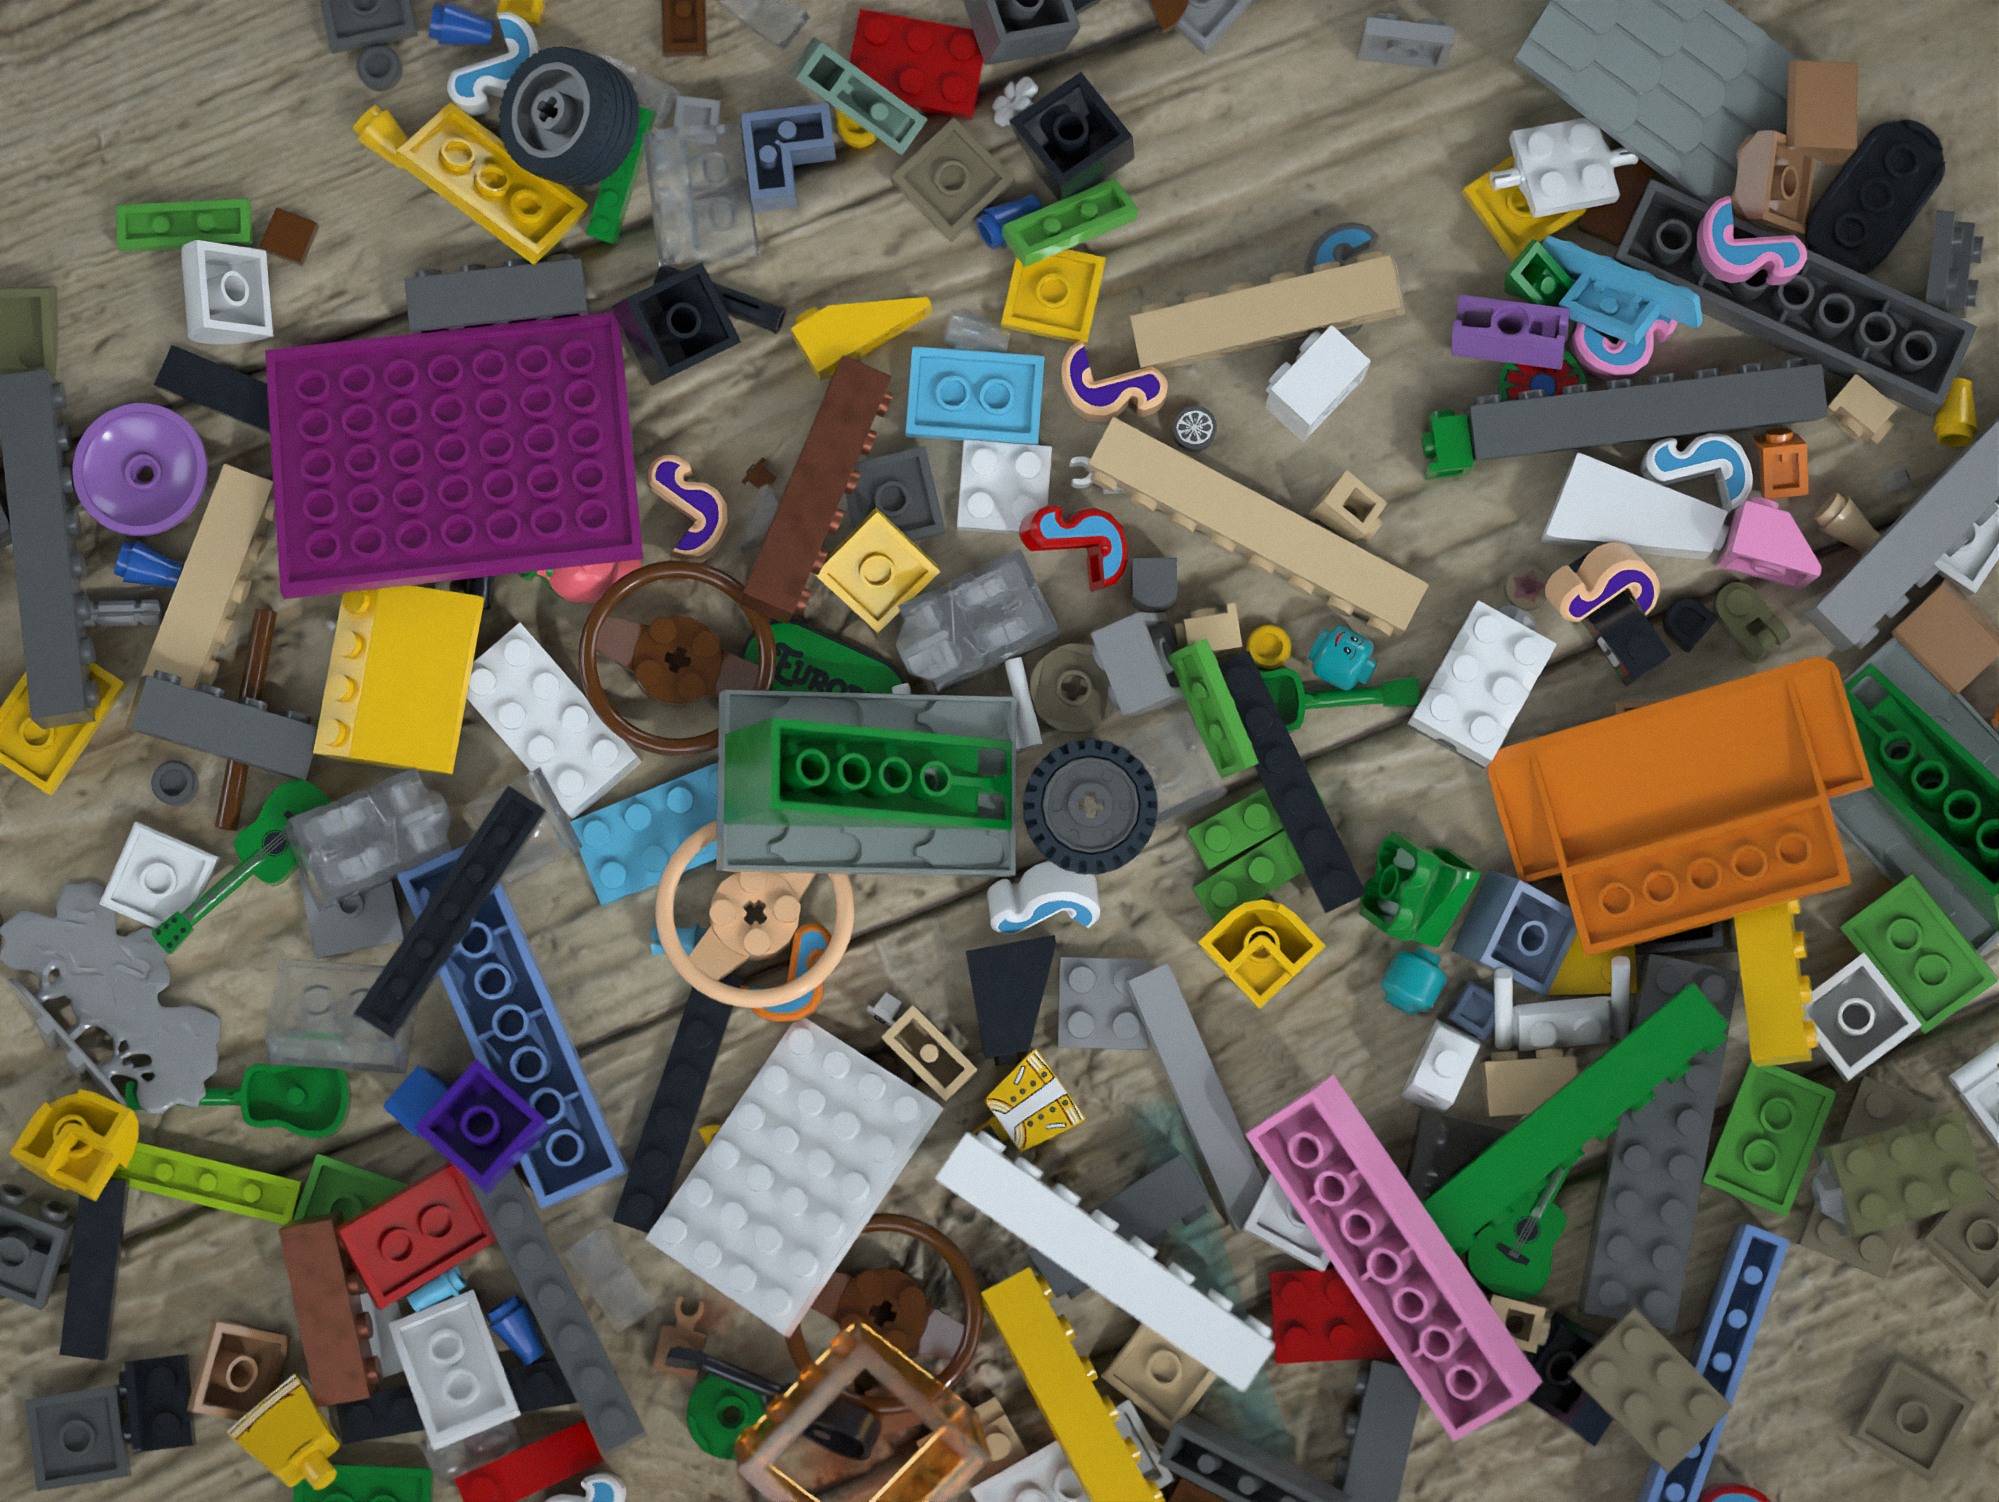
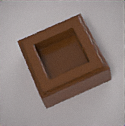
M276 207L259 247L261 250H266L269 254L303 266L319 225L314 221Z

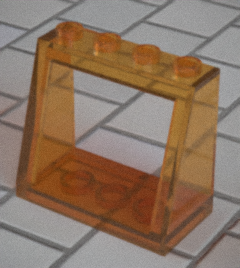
M858 1319L847 1330L843 1329L834 1336L828 1350L817 1362H810L803 1368L797 1382L785 1395L780 1394L771 1401L766 1414L754 1427L749 1426L744 1429L733 1447L737 1471L771 1502H820L770 1464L866 1368L935 1431L867 1502H948L992 1457L978 1412Z

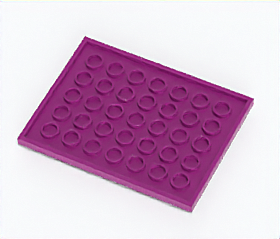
M614 312L265 350L280 593L283 599L644 559L621 325Z

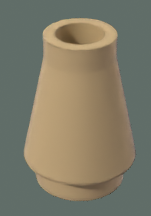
M1838 492L1828 497L1813 517L1820 524L1818 528L1820 531L1856 549L1862 555L1881 536L1874 530L1849 496L1843 497Z

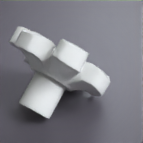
M1023 77L1018 81L1017 85L1011 81L1004 90L1006 97L998 96L992 106L996 111L994 121L1001 127H1004L1006 124L1011 126L1009 120L1034 104L1031 99L1038 92V86L1030 77Z

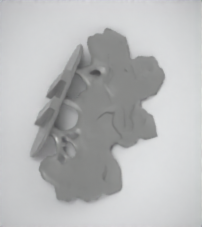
M86 881L83 884H65L56 903L57 915L55 917L22 910L0 927V935L4 938L0 947L1 962L9 968L30 970L39 977V990L33 996L21 983L13 978L6 980L9 987L37 1019L35 1023L42 1040L52 1050L60 1045L67 1052L65 1056L69 1068L81 1083L90 1078L108 1099L128 1107L122 1095L111 1083V1077L119 1074L136 1079L138 1082L136 1096L139 1106L149 1114H163L176 1104L193 1108L198 1107L199 1101L206 1096L204 1081L217 1071L219 1055L216 1044L220 1039L221 1018L194 1005H180L178 1007L161 1006L158 1001V993L168 987L170 983V968L165 963V958L169 954L153 938L152 931L154 929L142 927L137 932H132L128 936L117 935L116 911L99 904L105 889L101 884L93 881ZM53 969H59L60 975L51 983L48 978L49 972ZM64 995L69 998L72 1011L76 1015V1023L65 1032L42 1007L46 1000ZM91 1026H99L105 1029L113 1040L112 1058L99 1065H95L74 1042L79 1035ZM126 1040L128 1050L120 1053L118 1047L121 1041ZM137 1053L147 1054L152 1060L150 1065L133 1068L134 1064L131 1061L125 1065L122 1064L123 1059ZM153 1072L155 1077L151 1081L146 1082L140 1077L143 1073Z

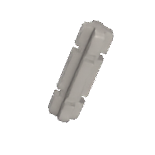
M157 599L142 600L141 604H138L135 600L99 601L98 605L93 603V601H89L91 619L85 621V627H95L96 623L102 624V626H137L138 622H142L144 625H159L163 620V606Z

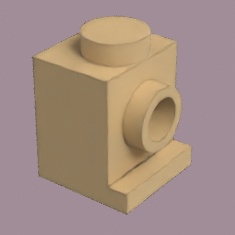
M1856 373L1827 405L1828 417L1824 418V420L1826 421L1833 415L1839 420L1837 422L1838 427L1849 437L1856 440L1861 438L1864 442L1871 439L1878 444L1893 427L1894 423L1888 418L1897 409V406Z
M1345 470L1328 485L1307 516L1313 521L1318 519L1335 534L1353 544L1361 538L1367 542L1382 525L1383 521L1378 516L1387 505V502L1348 470Z
M1236 603L1226 604L1223 614H1217L1216 608L1190 612V619H1184L1183 623L1174 624L1178 650L1206 638L1215 657L1240 653L1242 649Z
M1487 1294V1301L1505 1327L1509 1317L1516 1315L1521 1319V1329L1516 1333L1509 1332L1521 1350L1536 1353L1537 1345H1545L1550 1329V1319L1544 1318L1546 1308Z

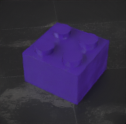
M478 1059L414 1127L425 1141L487 1196L550 1128L545 1118Z

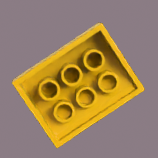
M413 585L344 592L342 594L313 753L345 763L453 774L485 598Z

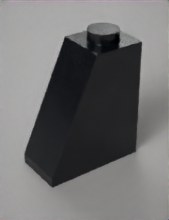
M1055 935L966 951L985 1060L994 1058L995 1066L1022 1062L1021 1053H1026L1030 1050L1056 947Z

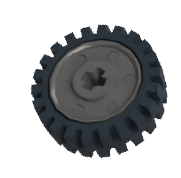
M1074 740L1055 748L1038 763L1028 780L1024 792L1023 816L1032 842L1047 860L1061 869L1076 874H1105L1131 862L1145 848L1152 836L1157 821L1158 799L1150 773L1138 757L1136 758L1129 750L1107 740ZM1093 796L1095 804L1103 805V811L1097 810L1095 818H1087L1086 811L1077 807L1078 803L1084 804L1085 797Z

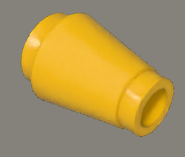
M375 104L359 118L352 127V130L358 135L357 141L401 170L403 167L396 163L394 159L397 150L409 139L389 110L385 109L383 111Z
M1954 378L1943 405L1938 410L1933 426V431L1937 434L1938 443L1949 447H1965L1973 443V436L1978 433L1972 381L1964 378Z

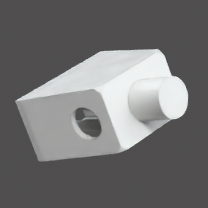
M1436 1019L1400 1096L1441 1116L1454 1103L1480 1047L1478 1039Z

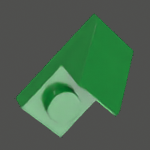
M1532 239L1505 272L1504 291L1507 294L1525 299L1529 304L1559 307L1560 301L1574 285V282L1537 240Z

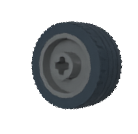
M562 46L540 50L520 64V67L510 77L511 79L507 83L506 89H504L499 109L501 139L511 159L521 168L537 177L560 185L585 187L600 183V181L610 177L613 172H616L632 150L635 137H637V129L639 128L638 121L640 120L637 94L634 91L633 85H631V81L623 71L603 58L580 49Z

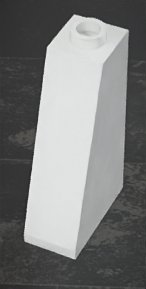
M1578 452L1570 463L1540 541L1550 545L1591 549L1610 542L1629 544L1637 553L1704 560L1712 553L1713 549L1721 550L1730 526L1723 524L1728 513L1726 510Z

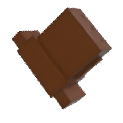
M762 457L756 465L752 464L746 471V477L741 483L745 485L747 482H750L758 490L765 493L776 480V477L765 468L763 463L766 460Z

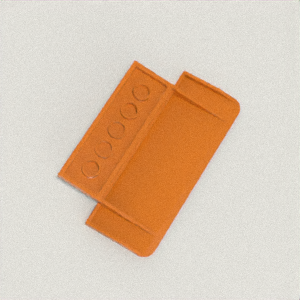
M1811 657L1499 749L1487 766L1497 810L1518 879L1530 885L1558 876L1563 877L1582 950L1586 958L1853 884L1829 799L1874 787L1841 675L1836 665L1824 657Z

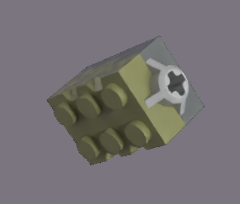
M1962 1109L1944 1111L1815 1148L1820 1167L1811 1182L1813 1197L1819 1211L1836 1220L1841 1236H1859L1902 1222L1989 1199Z

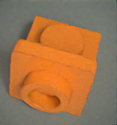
M1788 428L1770 429L1766 431V436L1753 437L1754 448L1759 452L1761 496L1765 499L1809 495L1807 443L1797 433H1793V430Z

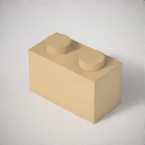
M914 1005L881 1037L945 1103L978 1072V1069Z
M1563 1048L1536 1050V1059L1518 1060V1051L1491 1053L1490 1062L1480 1063L1484 1118L1528 1115L1577 1075L1576 1056L1563 1057Z

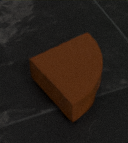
M1148 0L1162 35L1177 26L1187 9L1189 0Z

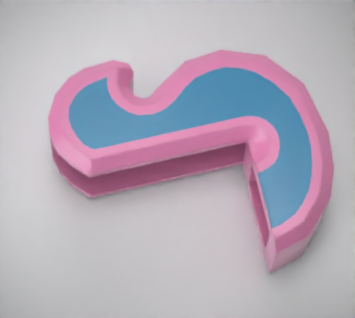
M1730 195L1716 200L1700 221L1697 231V248L1703 266L1716 279L1729 283L1742 282L1751 278L1761 269H1764L1768 273L1766 282L1772 286L1790 282L1806 262V248L1795 235L1734 239Z
M1659 315L1636 346L1621 339L1614 345L1604 336L1578 322L1573 329L1569 344L1573 357L1579 362L1582 369L1591 376L1607 382L1632 379L1647 365L1654 351L1653 337H1656L1659 343L1667 341L1678 321Z

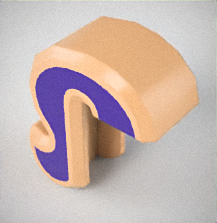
M1082 340L1069 347L1062 361L1061 384L1063 394L1072 411L1086 421L1101 423L1110 421L1112 417L1117 418L1130 403L1136 404L1137 416L1145 417L1156 413L1165 402L1168 389L1167 380L1159 370L1152 366L1093 381Z
M663 455L650 464L648 469L649 486H651L652 492L695 522L674 548L671 558L672 560L703 563L719 550L730 529L728 506L719 491L706 483L686 482L694 475L687 461L679 456Z
M1610 542L1598 546L1589 553L1577 573L1568 565L1561 567L1553 573L1545 586V595L1558 613L1565 620L1571 622H1580L1624 590L1641 612L1647 616L1656 606L1660 594V584L1656 573L1629 544Z

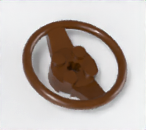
M670 560L645 565L629 572L613 583L600 596L591 609L582 630L578 652L579 672L582 686L590 705L600 720L614 734L627 743L647 752L667 756H689L718 748L719 727L695 737L667 738L650 734L632 725L616 711L604 693L598 676L597 653L634 673L637 683L649 699L665 707L684 708L687 705L698 703L704 697L719 698V692L724 690L771 691L777 664L776 645L767 616L738 604L747 616L755 633L759 655L758 665L720 649L717 636L706 625L690 617H660L649 626L609 616L615 606L632 591L650 582L669 578H686L707 583L721 590L738 603L744 585L732 576L706 564L684 560ZM676 651L685 653L684 659L690 660L689 667H681L678 673L670 671V663L664 662L667 655L674 656Z
M873 1213L860 1234L876 1231L903 1233L931 1246L947 1261L958 1279L962 1290L965 1307L964 1325L929 1305L924 1292L915 1279L900 1270L889 1268L867 1270L859 1276L834 1272L810 1308L839 1323L841 1335L853 1349L866 1357L886 1360L901 1357L906 1352L912 1351L951 1360L935 1379L915 1391L894 1397H871L843 1388L818 1367L807 1349L803 1338L801 1322L790 1338L785 1335L784 1337L790 1356L797 1369L819 1394L850 1402L869 1411L874 1416H890L912 1412L925 1407L947 1393L959 1381L972 1362L978 1348L983 1326V1303L979 1283L969 1261L959 1247L943 1232L924 1221L907 1215ZM886 1300L893 1304L891 1311L897 1314L894 1322L886 1321L882 1327L874 1323L876 1316H872L870 1312L873 1305L881 1306L883 1301Z

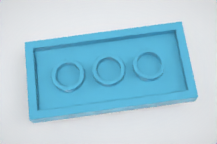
M718 762L568 822L601 906H606L659 884L667 863L678 847L697 830L717 820ZM717 840L701 849L689 862L682 874L716 861L718 851Z

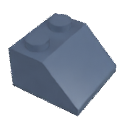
M1489 870L1451 951L1491 972H1495L1499 968H1508L1513 973V982L1543 996H1547L1574 940L1577 928L1572 909L1569 906L1519 879Z

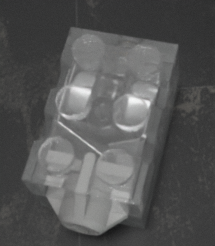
M1019 548L992 561L975 572L966 573L951 580L941 588L932 592H926L898 605L903 626L895 646L907 672L931 681L937 695H941L1004 665L1006 660L1021 657L1057 640L1059 627Z
M416 767L387 778L366 789H360L325 806H320L292 817L283 828L318 911L398 879L397 875L452 850L446 837L452 822L448 805L440 793L424 787Z

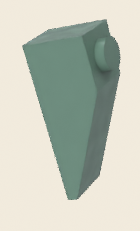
M814 37L788 72L792 77L900 155L904 154L928 120Z

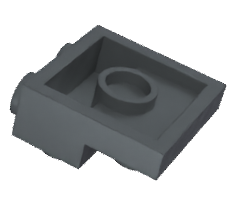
M1937 210L1926 296L1927 304L1955 317L1966 319L1967 307H1976L1979 280H1971L1973 263H1981L1984 237L1976 236L1975 223L1957 221L1955 211Z
M3 1184L0 1186V1295L42 1310L48 1304L59 1265L67 1257L75 1232L76 1217L69 1215L68 1207L61 1202L46 1200L41 1204L26 1198L27 1192L22 1187L14 1184Z

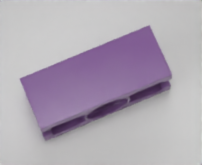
M1459 294L1457 320H1454L1452 330L1451 355L1561 370L1564 344L1568 334L1570 309ZM1505 330H1514V331H1517L1518 333H1516V334H1506V333H1504L1503 331H1505Z

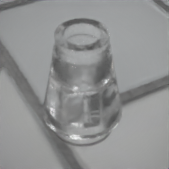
M963 308L962 312L952 309L945 327L943 343L951 345L952 349L1005 353L1011 331Z

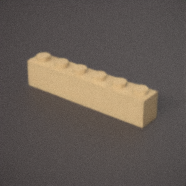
M1375 251L1358 256L1357 263L1340 267L1339 262H1327L1314 266V273L1297 277L1296 272H1285L1271 276V283L1253 287L1252 282H1242L1228 286L1226 294L1210 297L1209 292H1200L1184 297V303L1168 307L1166 302L1145 305L1141 307L1142 313L1130 316L1140 368L1152 366L1159 371L1309 337L1315 330L1323 334L1331 325L1340 330L1405 315L1407 313L1397 264L1391 255L1384 256L1382 251Z
M226 464L223 465L141 677L146 675L153 677L155 670L181 677L180 685L197 690L199 683L212 686L219 670V662L215 661L221 645L226 646L231 640L235 629V621L231 620L237 604H243L249 594L251 579H248V575L253 563H259L265 553L267 538L264 537L269 521H276L273 481ZM135 690V692H134V695H133V697H132L131 703H130L129 708H128V710H127V714H128V715H129L130 710H131V707H132V703H133V700H134V697H135V694H136V690Z

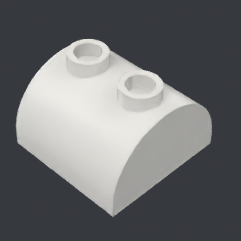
M194 240L181 247L188 338L205 344H241L273 337L266 250Z

